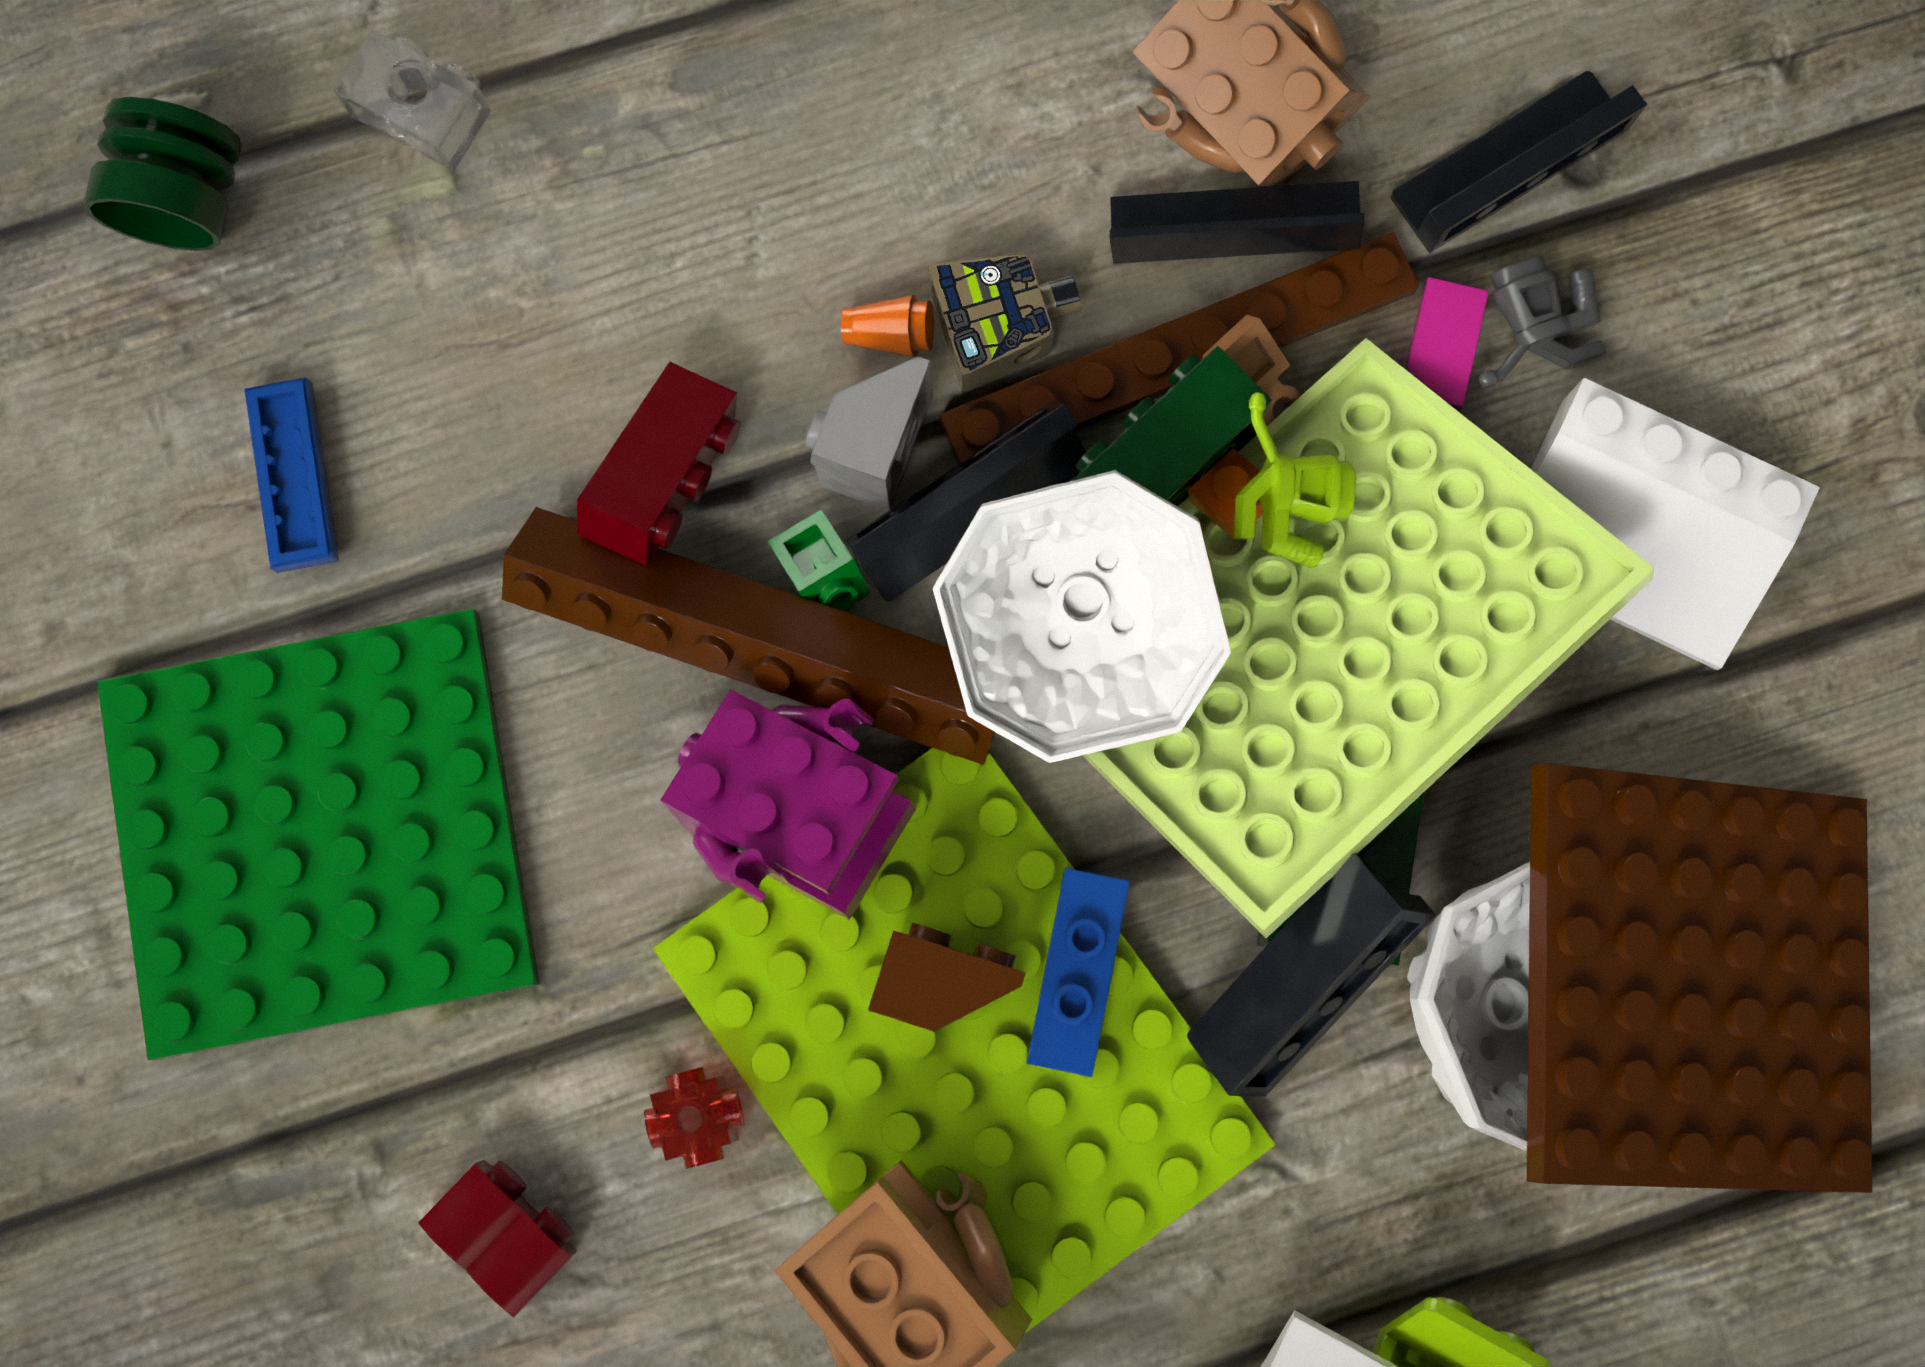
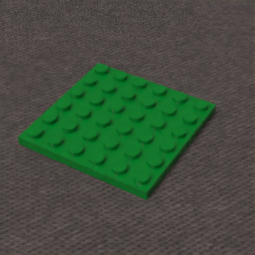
M475 609L97 681L147 1060L171 1058L540 985L480 616Z

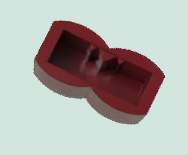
M482 1160L476 1162L418 1224L451 1259L467 1271L471 1278L494 1302L512 1317H515L577 1253V1250L569 1242L574 1235V1231L551 1208L545 1207L540 1213L533 1208L521 1195L527 1189V1185L507 1164L499 1160L494 1166H491L487 1161Z

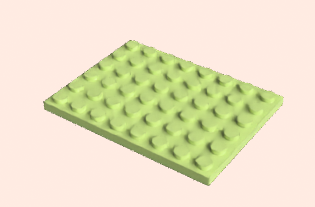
M1367 338L1359 343L1267 426L1279 455H1288L1291 458L1329 454L1337 457L1338 461L1352 463L1355 469V500L1353 510L1347 519L1333 520L1323 525L1293 515L1289 516V532L1323 545L1324 552L1320 563L1315 568H1310L1265 551L1261 543L1262 515L1255 521L1254 539L1234 540L1194 506L1188 496L1177 507L1199 519L1231 654L1180 733L1082 755L1265 938L1272 934L1328 882L1352 854H1358L1653 580L1654 567ZM1256 435L1238 453L1261 471L1267 456Z

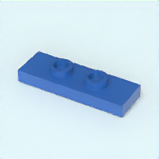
M305 377L244 389L270 569L276 573L339 562L313 384Z
M1069 868L1064 869L1026 1064L1092 1077L1130 881Z

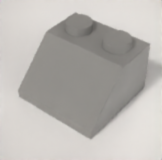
M917 356L834 394L827 413L817 411L807 435L806 447L813 449L810 462L815 466L820 487L888 511L891 509L932 400L930 360Z

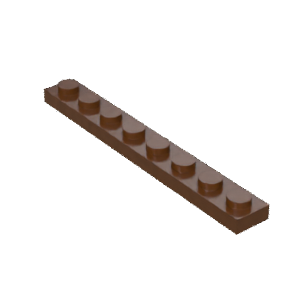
M1393 231L1361 244L1360 249L1343 251L940 414V422L958 464L1052 401L1065 403L1078 424L1073 428V431H1077L1136 407L1147 397L1156 399L1165 395L1172 387L1168 380L1175 370L1193 354H1196L1202 360V356L1246 314L1260 318L1278 347L1282 348L1413 295L1419 284Z

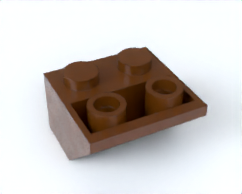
M912 923L908 935L893 930L868 1011L936 1032L1019 989L1023 984L1026 973L1013 969L1015 955L977 944L972 956L948 948L951 935Z

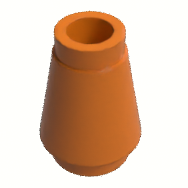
M909 295L859 305L855 308H843L841 315L843 344L916 357L918 351H931L934 341V312L931 301H918L916 295Z

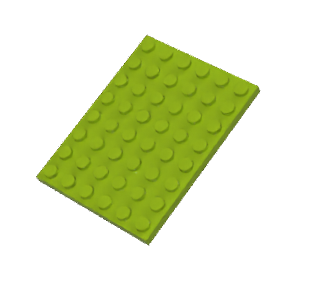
M931 748L896 773L899 780L892 791L911 800L916 810L850 920L767 875L759 885V890L766 894L762 902H757L737 887L652 949L837 1215L900 1160L903 1161L935 1201L936 1193L941 1188L951 1192L957 1201L961 1199L964 1187L958 1179L959 1173H963L981 1182L987 1193V1202L984 1210L1001 1243L1014 1287L1012 1295L1033 1319L1025 1332L1027 1333L1276 1144L1241 1096H1229L1189 1042L1187 1034L1191 1029L1121 932L1119 934L1092 1077L1026 1064L1063 872L1065 868H1074L990 753H988L985 764L982 765ZM912 923L951 935L948 948L972 956L977 944L1015 955L1013 969L1026 973L1023 984L1019 989L936 1032L868 1011L893 930L908 935ZM943 1210L945 1214L950 1218V1220L954 1223V1218L956 1215Z

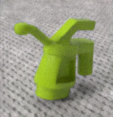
M1254 393L1249 399L1251 422L1267 459L1263 464V469L1236 495L1233 539H1254L1256 502L1260 499L1263 510L1261 534L1263 549L1304 566L1315 568L1322 559L1323 545L1289 532V516L1293 515L1323 525L1333 520L1347 519L1353 510L1355 500V469L1352 463L1338 461L1337 457L1329 454L1291 458L1288 455H1279L1263 418V411L1266 409V398L1262 393Z

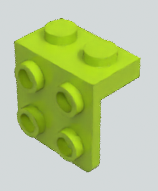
M1444 1297L1426 1298L1381 1328L1372 1353L1398 1367H1551V1363L1543 1356L1535 1353L1534 1346L1523 1337L1505 1331L1497 1332L1474 1319L1472 1312L1463 1304Z

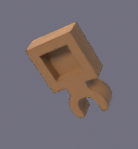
M1246 314L1202 356L1203 358L1206 357L1218 345L1272 399L1271 405L1264 417L1267 426L1275 419L1273 416V406L1278 399L1285 406L1289 407L1301 396L1296 388L1279 381L1278 377L1290 364L1260 318Z

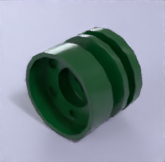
M123 97L112 99L106 106L103 117L106 129L99 135L97 143L101 154L109 160L99 161L91 168L83 203L86 214L104 227L149 244L190 251L213 250L221 243L228 211L226 198L217 190L227 189L234 184L236 174L233 165L239 161L242 148L240 137L227 125L206 114L182 105L152 98Z

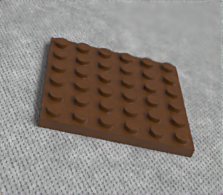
M1554 763L1531 765L1527 1089L1528 1182L1570 1185L1872 1193L1867 799Z

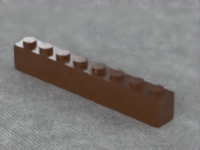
M535 507L504 553L502 600L813 707L830 708L837 701L850 699L874 719L872 725L864 723L865 725L947 752L953 756H959L982 765L985 764L996 732L967 715L950 650L947 646L659 548L647 566H644L578 535L576 520Z

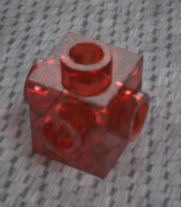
M703 1067L666 1076L667 1090L650 1094L653 1108L644 1110V1121L651 1147L653 1149L662 1147L665 1161L683 1156L685 1169L724 1159L722 1146L739 1140L736 1127L745 1125L737 1088L735 1086L727 1088L724 1076L706 1080ZM686 1106H693L701 1113L702 1123L695 1132H688L683 1129L680 1112Z

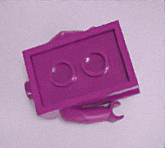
M731 689L702 735L699 733L692 734L682 746L678 756V765L681 768L660 799L689 833L693 834L695 849L717 880L738 887L757 902H762L766 894L759 890V885L768 875L850 920L916 810L911 800L892 791L899 780L896 774L853 753L860 745L852 737L854 730L864 723L872 725L874 719L850 699L837 701L830 708L779 705L770 710ZM834 742H839V743H841L845 748L839 746L838 744H836V743H834Z

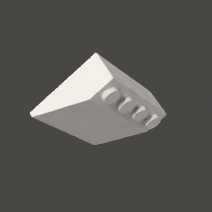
M1583 378L1563 399L1531 467L1533 472L1654 567L1653 580L1610 620L1716 670L1723 667L1793 548L1820 488L1586 378Z

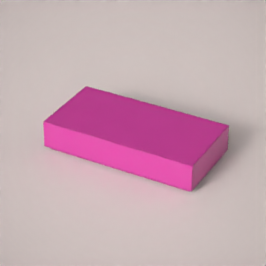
M1428 277L1423 285L1405 369L1459 412L1464 405L1489 291Z

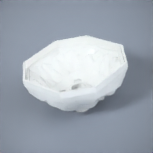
M1116 470L981 504L933 586L934 596L967 715L1049 763L1180 733L1231 654L1199 519Z
M1530 862L1495 880L1467 890L1454 902L1445 906L1441 913L1427 927V949L1413 958L1407 975V980L1411 984L1410 1003L1420 1043L1432 1063V1077L1444 1098L1455 1107L1463 1122L1469 1127L1527 1151Z

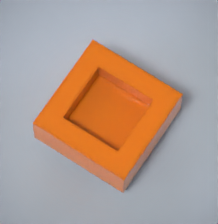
M1232 449L1188 490L1190 501L1228 535L1234 538L1236 495L1260 470L1236 450ZM1260 499L1256 502L1255 521L1263 514Z

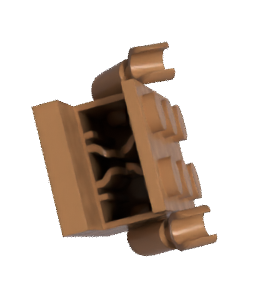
M1178 0L1132 51L1166 87L1156 86L1152 88L1154 96L1166 104V108L1161 114L1149 115L1140 106L1136 107L1140 122L1144 128L1151 132L1166 130L1165 133L1169 139L1197 160L1233 174L1245 171L1258 186H1285L1307 162L1315 170L1322 167L1337 153L1343 144L1335 133L1371 97L1344 69L1347 52L1335 17L1319 0ZM1172 95L1188 110V112L1186 110H1180L1178 112L1176 111Z
M900 1160L774 1270L805 1308L809 1318L816 1322L824 1332L836 1367H996L1016 1350L1033 1319L1012 1295L1014 1287L1001 1243L984 1210L987 1202V1193L981 1182L963 1173H959L958 1179L964 1187L961 1199L957 1201L951 1192L941 1188L936 1193L935 1201L903 1161ZM943 1210L956 1215L954 1218V1223L950 1220V1218L945 1214Z

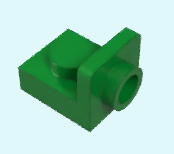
M822 510L817 511L767 541L801 597L846 612L855 603L869 595L870 590L854 558Z

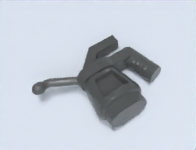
M1543 256L1515 263L1491 275L1496 289L1492 294L1493 300L1516 335L1514 337L1517 345L1497 370H1487L1479 375L1478 381L1482 387L1494 386L1498 381L1506 378L1527 350L1564 369L1606 353L1601 340L1572 350L1554 341L1601 322L1592 270H1581L1568 275L1573 314L1563 316L1556 273L1553 270H1548Z

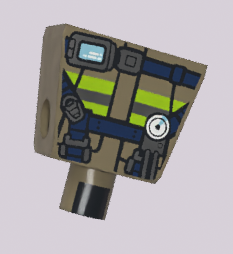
M1019 253L939 262L928 265L929 288L962 394L971 392L1049 354L1052 351L1054 339L1050 320L1081 311L1080 296L1073 276L1069 275L1039 284L1028 254Z

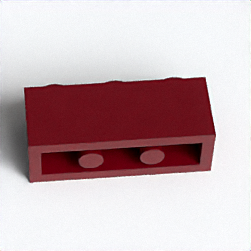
M669 361L577 498V534L644 566H647L659 546L668 548L680 529L683 514L680 512L689 499L698 501L701 498L711 478V463L718 453L726 456L738 437L741 422L734 419L737 392Z

